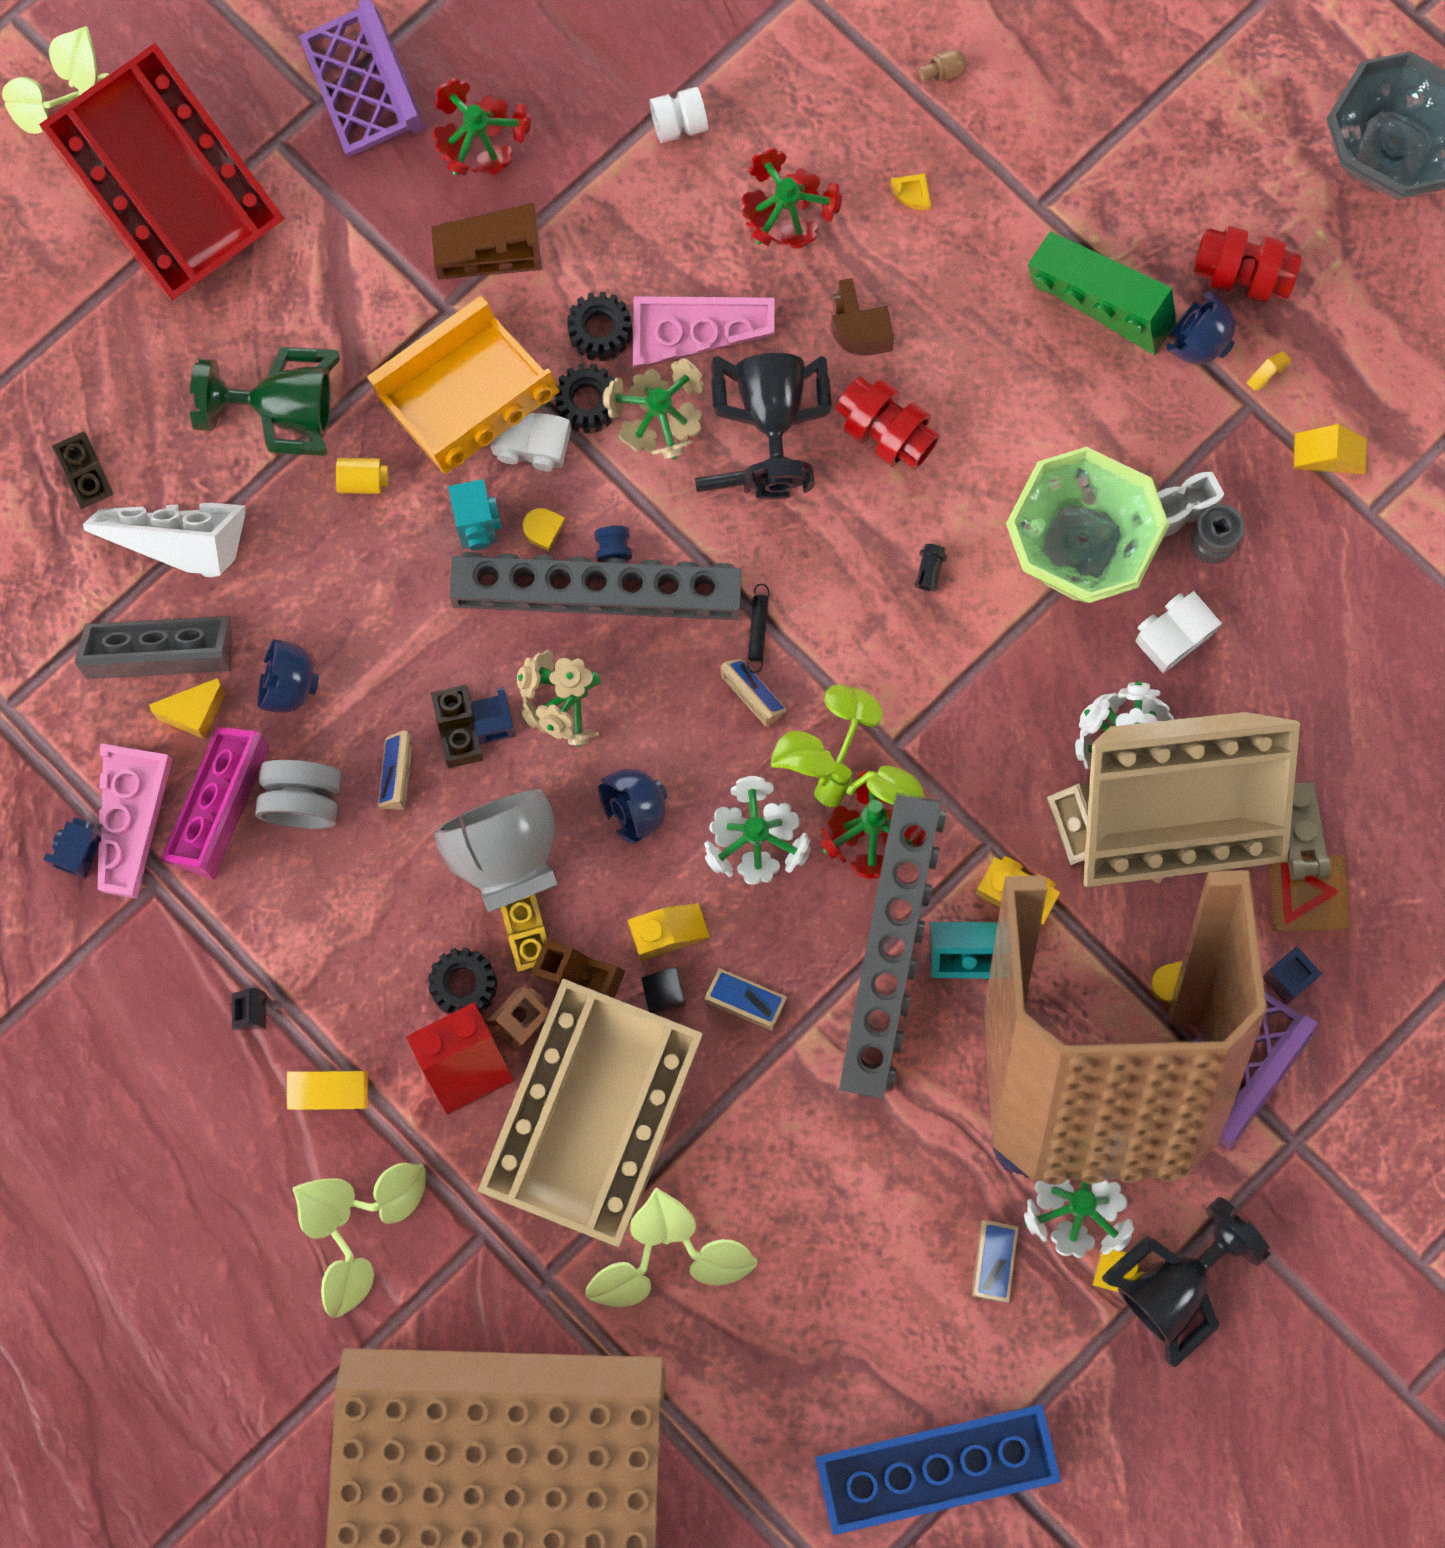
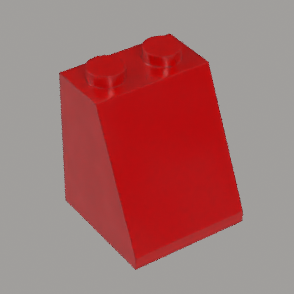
M475 1002L406 1036L425 1077L447 1115L514 1082Z

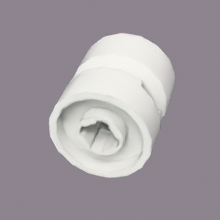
M697 87L679 91L674 99L667 94L649 100L654 126L660 143L679 139L681 132L691 136L708 131L707 116Z

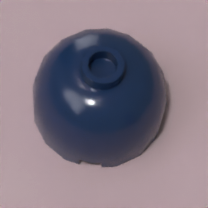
M1212 292L1202 295L1207 300L1201 305L1196 301L1190 305L1171 332L1173 336H1177L1173 345L1167 341V350L1190 364L1202 365L1210 363L1217 357L1222 359L1231 351L1235 343L1232 340L1235 332L1233 314L1230 308Z
M272 639L264 662L267 663L265 672L260 676L257 706L260 707L259 709L269 712L287 713L295 711L305 703L308 694L315 695L319 674L313 673L312 659L303 648L287 641Z
M622 769L601 779L604 783L598 785V793L604 812L608 819L615 815L623 827L616 830V832L627 843L636 844L660 827L664 821L667 793L663 784L658 779L654 780L650 775L638 769Z

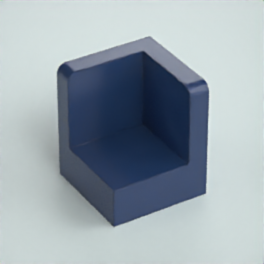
M504 687L497 689L498 696L471 703L480 745L516 737Z
M1296 946L1262 977L1287 1005L1319 978L1322 973Z

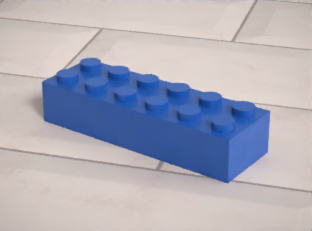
M1043 1404L814 1457L832 1535L1061 1482Z

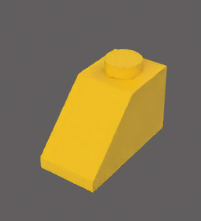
M699 903L661 908L627 920L640 962L710 939Z

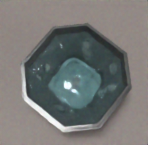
M1411 51L1361 62L1327 116L1331 144L1337 154L1340 166L1346 170L1349 176L1398 201L1416 196L1422 197L1445 190V70Z

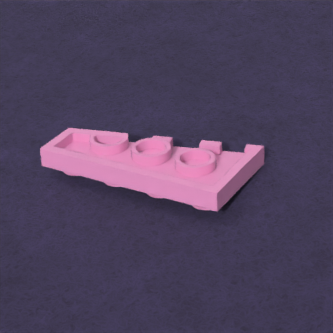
M633 297V369L774 336L775 298Z
M100 743L103 773H100L102 809H99V824L102 825L101 842L98 846V890L102 893L137 899L173 758L167 754Z

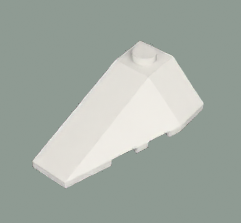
M200 503V510L179 511V505H166V509H160L152 513H146L144 507L99 509L83 526L84 531L185 572L200 573L205 577H216L221 575L236 559L246 511L244 505Z

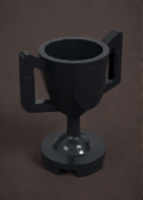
M788 353L753 355L739 361L736 365L731 364L720 356H715L711 363L712 400L715 414L718 417L754 425L768 437L769 459L754 464L743 471L744 493H749L751 488L756 491V498L784 499L790 498V489L803 485L804 493L811 491L815 486L814 467L807 462L791 460L785 457L782 437L792 425L825 417L829 414L832 400L827 359L821 356L804 367L802 358ZM816 373L818 406L799 411L804 380ZM724 375L737 382L745 410L727 405Z
M1220 1196L1205 1209L1208 1218L1214 1225L1213 1235L1215 1241L1199 1257H1178L1153 1238L1146 1236L1102 1276V1280L1105 1283L1118 1288L1119 1294L1133 1313L1165 1344V1360L1173 1367L1178 1366L1219 1327L1218 1319L1206 1291L1209 1268L1225 1254L1243 1256L1255 1266H1259L1271 1255L1267 1251L1270 1249L1269 1245L1250 1221L1246 1224L1236 1214L1230 1216L1229 1214L1236 1207ZM1152 1251L1165 1259L1137 1273L1132 1278L1123 1277ZM1200 1309L1204 1321L1178 1344V1337L1187 1329Z

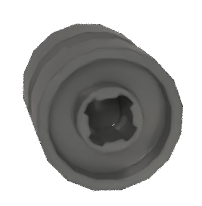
M1224 504L1212 505L1205 509L1200 515L1190 538L1191 549L1196 557L1211 564L1222 563L1229 559L1244 534L1245 525L1240 513L1233 507Z

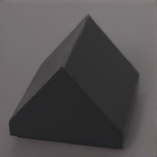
M249 988L232 993V1030L266 1029V992L257 988Z

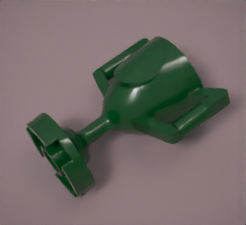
M282 347L279 349L267 377L252 390L227 388L225 382L220 378L217 361L214 359H198L199 363H194L190 384V394H194L195 408L199 409V411H190L194 430L213 431L217 423L218 414L224 410L227 404L250 405L262 418L268 452L295 455H326L327 448L322 438L325 437L330 413L329 372L340 361L339 352L337 350ZM288 361L319 363L317 367H302L283 371ZM273 425L297 434L307 435L311 441L275 439Z

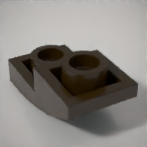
M85 431L52 445L81 510L114 495Z
M467 685L432 692L431 696L447 767L452 768L483 761Z

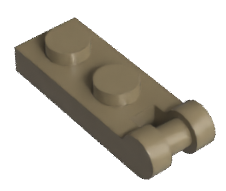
M1314 782L1295 783L1288 852V867L1292 881H1302L1305 879V876H1316L1317 879H1328L1331 876V864L1326 852ZM1301 856H1313V861L1304 862Z

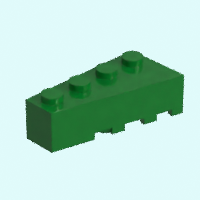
M1051 231L1028 263L1031 281L1038 289L1053 294L1154 356L1177 323L1172 287Z

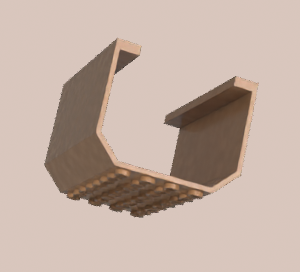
M1249 870L1208 871L1168 1010L1170 1024H1200L1202 1042L1065 1046L1024 1013L1047 892L1046 875L1006 876L983 1014L993 1147L1033 1181H1044V1183L1049 1185L1062 1184L1067 1180H1082L1084 1183L1096 1184L1103 1182L1105 1179H1121V1181L1126 1183H1135L1144 1178H1159L1164 1182H1173L1180 1180L1182 1177H1187L1221 1141L1266 1013Z
M343 1348L335 1388L326 1548H655L660 1401H664L666 1362L662 1357Z

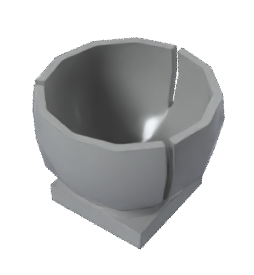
M531 789L486 803L461 814V818L457 816L434 831L438 851L448 868L458 877L479 888L488 912L558 885L548 863L557 829L552 806L542 789Z

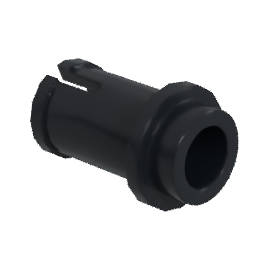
M925 544L924 549L920 550L919 555L922 559L917 581L914 585L916 588L930 591L931 588V591H937L942 562L947 560L944 547L936 544Z

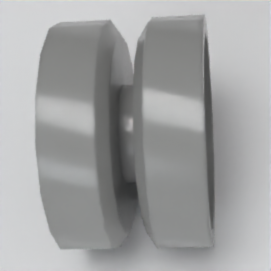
M298 760L266 761L260 767L259 784L267 792L257 797L255 816L257 819L267 823L293 828L323 829L333 827L337 824L338 805L330 798L340 793L342 773L331 766Z

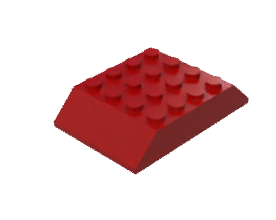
M155 42L39 124L61 161L145 273L171 302L285 220L284 216Z

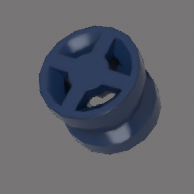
M606 526L594 532L595 541L599 543V550L596 552L597 562L605 563V560L610 558H619L626 561L632 559L631 548L627 546V540L630 538L628 527Z

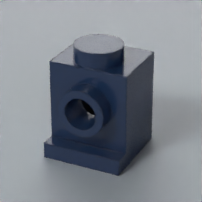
M73 817L72 822L66 821L64 829H59L52 844V849L55 850L53 855L46 853L43 860L53 868L86 878L101 837L93 830V824Z

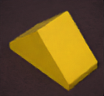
M1340 424L1296 433L1294 435L1293 469L1365 474L1367 438Z
M216 678L149 704L159 721L205 739L226 692L219 679Z

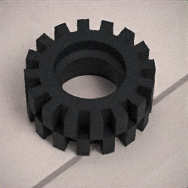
M600 291V297H594V292L588 293L587 300H584L582 296L577 299L578 305H572L570 308L571 315H568L567 318L568 333L573 348L577 347V353L581 356L586 353L587 359L592 361L594 356H599V361H606V355H610L611 359L617 357V351L623 352L626 349V342L629 343L631 339V317L629 310L626 311V304L623 301L618 302L617 296L611 294L610 298H607L606 292ZM597 315L608 317L613 323L612 331L607 336L601 338L590 335L586 330V324L592 317Z
M584 363L578 364L579 370L574 371L573 367L567 369V376L562 374L559 378V385L557 387L560 392L555 396L559 417L562 416L570 420L572 430L578 432L579 428H583L584 433H590V428H595L596 432L602 430L604 423L607 427L612 423V419L608 414L609 408H605L603 404V394L606 387H609L610 381L615 379L612 375L608 376V370L602 367L600 371L597 370L596 364H590V369L585 368ZM584 387L596 389L601 395L600 403L590 410L580 409L573 401L574 395L579 389Z
M454 948L450 950L451 953L440 955V960L437 963H433L431 966L432 972L428 975L430 985L428 988L438 1007L443 1012L449 1014L475 1002L480 1013L483 1008L487 1009L491 1005V999L495 998V988L497 986L495 972L488 959L484 958L476 950L475 952L470 951L469 948H463V950L458 951ZM461 969L473 972L477 978V986L474 992L465 997L454 995L448 986L451 975Z

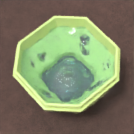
M1084 447L1038 461L1006 525L1022 570L1072 600L1090 604L1139 587L1169 527V522L1151 477L1097 451ZM1077 536L1084 537V538H1086L1088 541H1087V542H1080V541L1077 539Z

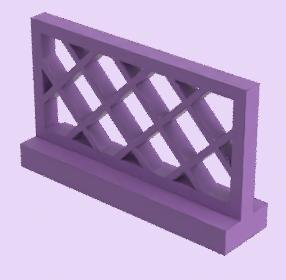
M372 0L357 2L359 9L299 36L343 150L348 158L406 131L412 130L415 134L426 129L380 11ZM359 21L362 29L357 41L342 37L347 26ZM322 37L332 40L325 56L315 53L310 43ZM365 40H367L369 46L364 45ZM339 43L353 47L347 63L332 59ZM360 51L373 55V61L368 71L354 66ZM317 60L322 62L320 67ZM329 65L344 69L337 85L326 82L324 79ZM377 68L379 70L380 75L375 74ZM351 72L365 77L358 93L344 88ZM372 80L385 85L380 101L365 96ZM329 90L334 91L333 94H332V97H331V94H330ZM341 94L355 99L348 115L336 110ZM389 98L391 100L392 105L387 104ZM362 102L377 106L370 123L356 118ZM384 109L396 113L399 123L388 128L377 125ZM340 119L345 120L344 126ZM352 124L367 128L363 139L350 145L347 136Z
M1264 991L1265 1003L1272 1008H1266L1265 1015L1281 1013L1290 1019L1292 1023L1285 1032L1269 1034L1266 1016L1263 1018L1264 1035L1257 1036L1255 1043L1265 1041L1268 1056L1262 1062L1247 1064L1244 1073L1246 1086L1242 1091H1238L1236 1095V1100L1219 1142L1229 1150L1235 1145L1317 1029L1318 1023L1306 1014L1304 1016L1300 1015L1266 991ZM1201 1032L1194 1042H1202ZM1279 1039L1272 1049L1270 1041ZM1257 1069L1250 1079L1249 1070Z

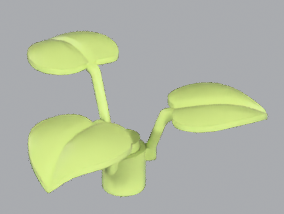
M87 26L59 35L51 42L49 47V56L55 72L59 77L69 80L70 87L79 89L77 92L51 101H44L43 89L33 79L18 77L9 81L4 86L2 98L5 101V107L15 123L24 131L32 134L43 132L39 124L50 117L46 108L74 100L109 75L108 73L98 75L95 51Z
M399 1163L386 1169L379 1176L374 1187L375 1203L354 1200L355 1193L353 1187L345 1180L337 1178L314 1180L293 1187L298 1208V1220L302 1231L314 1239L323 1238L331 1234L345 1254V1261L333 1262L328 1267L322 1280V1302L325 1312L330 1317H340L356 1307L367 1296L374 1281V1269L371 1263L365 1258L354 1260L352 1251L336 1228L348 1221L351 1214V1206L368 1211L379 1210L380 1219L386 1224L397 1223L407 1218L418 1206L425 1190L426 1170L424 1165Z
M655 1188L648 1201L634 1215L630 1223L631 1235L634 1239L645 1244L640 1266L635 1269L633 1265L627 1262L607 1266L598 1272L587 1285L586 1298L613 1307H628L640 1303L651 1291V1282L643 1274L647 1271L652 1245L661 1243L668 1245L671 1242L683 1241L690 1257L695 1260L689 1268L691 1276L707 1285H725L738 1281L748 1275L756 1267L758 1261L747 1247L729 1239L712 1241L706 1244L700 1253L697 1252L689 1239L696 1229L693 1215L679 1201Z

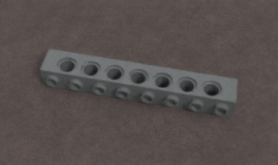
M464 552L462 556H452L449 598L453 608L739 620L741 569L735 568L734 565L728 563H717L713 567H699L695 562L683 561L677 563V566L663 565L662 562L657 560H644L641 564H627L626 560L619 558L606 559L604 563L591 562L586 557H571L569 561H558L548 555H537L533 559H519L517 555L504 553L499 554L497 558L483 557L482 554L477 552ZM487 574H494L498 577L497 582L491 586H484L479 583L480 579ZM521 576H530L534 579L532 585L526 588L518 587L515 584ZM559 577H565L570 580V584L564 589H555L551 586L552 582ZM593 579H602L606 582L605 587L599 591L590 590L587 585ZM631 580L642 584L641 589L633 593L624 590L623 586ZM665 582H673L678 586V589L672 594H664L659 590V587ZM706 583L710 584L714 591L710 595L702 596L695 591V588L700 584Z
M896 792L840 1080V1091L884 1099L885 1089L893 1090L897 1068L890 1067L893 1052L900 1054L904 1031L897 1030L899 1017H907L911 995L904 994L907 979L914 980L918 958L911 957L914 942H922L925 921L918 919L921 905L929 906L932 884H927L926 878L928 868L936 869L940 849L939 847H934L933 842L935 832L943 833L947 814L946 810L940 809V800ZM912 825L921 826L926 832L925 840L919 845H911L904 838L905 830ZM905 862H911L919 869L918 877L911 882L902 881L897 875L898 867ZM903 899L910 903L912 911L909 916L899 919L891 914L890 906L895 900ZM896 936L903 940L905 947L900 954L890 955L884 951L882 945L888 937ZM883 973L892 974L897 979V986L889 992L881 991L875 983L879 975ZM876 1010H883L890 1016V1022L883 1028H876L869 1022L870 1014ZM868 1047H876L881 1050L883 1058L879 1063L871 1065L862 1059V1052Z

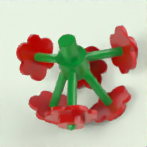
M453 78L448 83L442 84L437 88L436 97L438 99L435 101V107L447 115L453 114L459 108L464 113V124L459 129H456L453 123H446L444 127L437 126L433 130V137L437 141L435 148L438 152L445 155H440L439 158L448 161L446 169L453 171L454 176L459 174L466 176L468 170L475 173L479 170L481 173L487 171L491 175L498 174L512 163L513 149L507 145L501 148L499 145L492 146L488 135L496 136L500 133L501 126H510L514 131V141L523 143L525 134L529 133L531 127L530 114L526 113L524 104H516L512 119H509L506 115L508 110L506 101L503 99L494 100L490 95L484 96L482 102H476L467 107L465 105L467 101L466 95L470 91V85L466 81L460 82L457 78ZM473 137H480L487 150L480 153L476 158L479 164L478 170L463 164Z
M771 147L754 155L752 158L753 165L749 168V173L751 176H755L758 182H764L771 176L777 184L775 194L771 197H765V193L762 190H756L754 193L746 192L742 196V204L744 205L742 215L746 219H750V223L747 222L745 225L754 229L751 237L756 239L758 245L763 243L769 247L771 241H774L779 245L781 243L784 245L790 244L792 248L799 249L816 240L819 226L817 222H806L804 219H799L797 209H806L810 202L819 203L823 208L821 217L826 222H831L834 214L840 211L842 194L839 193V184L829 182L827 191L824 192L823 196H819L817 189L820 186V178L814 173L808 174L804 168L797 169L795 174H787L782 180L778 173L781 171V165L784 164L787 156L783 151H777L775 147ZM782 209H789L793 224H786L781 228L782 237L781 241L768 233Z
M868 771L861 772L858 775V779L862 777L864 774H866ZM865 782L855 791L858 802L868 804L863 809L861 816L858 811L854 809L848 811L845 806L834 808L832 812L833 817L827 821V827L832 831L831 836L824 827L821 828L826 838L821 840L820 843L824 847L822 850L824 854H828L832 860L839 856L844 863L847 860L838 847L845 843L853 847L857 845L858 838L863 837L865 833L868 834V854L857 855L856 861H852L850 867L856 870V874L860 877L878 879L880 878L884 856L876 855L877 835L883 837L882 841L886 847L893 810H885L882 805L884 801L876 797L867 788V782ZM912 825L905 830L904 838L911 845L921 844L926 836V832L921 830L911 841L910 835L916 832L918 825Z

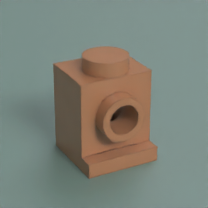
M520 987L516 988L499 1009L485 1022L511 1047L521 1046L545 1020L549 1010L544 1006L546 1001L540 993L531 987L528 989ZM515 1008H519L523 1014L519 1022L512 1016Z

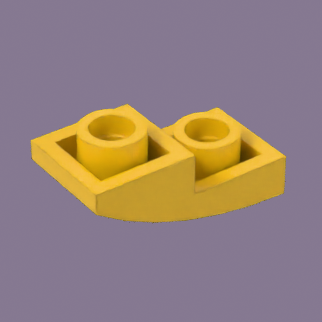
M535 894L501 907L517 972L534 967L543 943L547 940Z
M368 1071L287 1072V1109H368Z

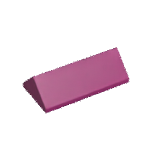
M216 727L161 857L162 861L209 879H215L256 781L261 764L270 747L262 734L257 731Z

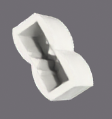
M531 412L520 423L510 427L494 439L491 443L492 453L497 456L499 461L507 464L528 461L532 463L534 468L542 471L562 468L572 429L570 420L555 415Z
M1213 472L1195 474L1188 478L1181 487H1170L1158 492L1169 522V527L1164 537L1179 531L1186 522H1197L1205 509L1212 505L1220 504L1224 492Z
M1194 591L1186 597L1182 593L1178 594L1165 606L1168 610L1159 618L1153 614L1138 627L1140 633L1135 642L1163 674L1208 640L1222 625L1220 620Z

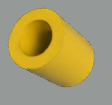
M337 458V493L382 494L383 487H389V466L383 465L381 458Z

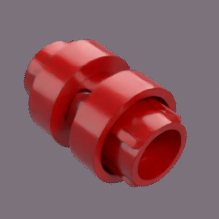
M1230 225L1226 226L1224 232L1211 228L1205 230L1197 251L1193 272L1195 275L1208 278V287L1229 293L1234 283L1247 287L1246 298L1267 303L1270 296L1282 300L1290 297L1300 269L1301 256L1299 253L1285 250L1286 241L1264 236L1260 245L1247 242L1249 231Z
M861 376L857 377L844 391L835 407V411L847 419L844 431L861 444L870 438L878 443L875 455L891 467L896 466L902 460L912 469H917L932 452L940 438L939 434L927 426L931 415L914 402H911L905 408L897 404L900 392L885 380L880 379L872 385Z

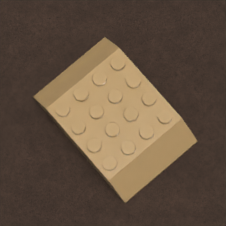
M1240 712L1109 727L1092 743L1083 885L1093 887L1288 862L1300 723L1296 720Z
M562 979L477 1192L620 1248L631 1220L636 1213L691 1073L703 1033Z

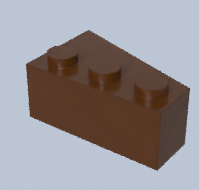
M534 202L457 221H448L431 227L434 267L438 280L542 270Z

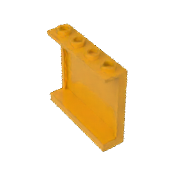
M482 296L476 298L367 376L376 397L444 475L453 468L463 464L467 458L484 446L491 444L496 437L510 427L520 423L524 417L539 406L549 402L553 396L560 392L552 372L548 368L544 371L494 317L489 304Z

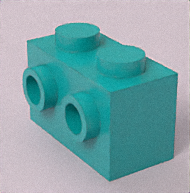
M484 479L448 486L462 549L469 548L472 551H478L490 547V543L497 542L495 530L502 529L495 496L488 498Z
M930 922L929 959L931 978H989L998 922Z

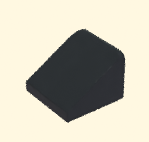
M677 967L641 977L650 1013L685 1006Z

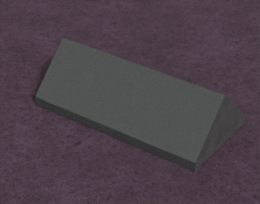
M229 616L85 624L75 663L86 679L231 671Z

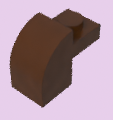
M853 278L839 280L838 293L833 294L836 315H832L831 332L836 342L848 352L856 355L868 356L892 352L894 334L888 306L859 310Z
M545 940L531 974L559 989L562 979L615 998L625 970L616 965L589 958L572 947Z

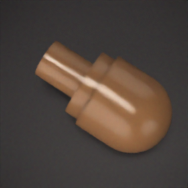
M948 50L936 54L935 57L931 58L929 65L918 69L919 76L922 81L934 77L937 81H947L956 78L965 71L966 58L958 50Z

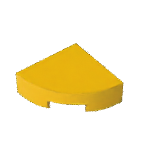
M925 173L891 178V188L895 196L904 205L921 211L931 209Z
M1282 351L1268 358L1246 383L1254 391H1259L1267 385V382L1277 371L1281 373L1291 363L1290 357Z

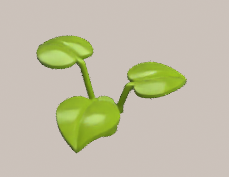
M844 684L832 685L827 689L824 696L825 704L832 713L840 718L851 720V726L836 763L831 756V752L824 750L822 742L817 737L802 731H790L784 734L773 751L772 768H786L804 775L820 778L814 790V795L820 803L828 807H838L846 793L854 795L856 789L865 782H867V788L876 797L894 805L896 792L925 798L919 781L910 773L893 766H881L877 773L868 771L852 783V772L847 766L843 765V761L858 727V722L868 727H876L880 723L883 714L879 702L868 692L856 687H848Z

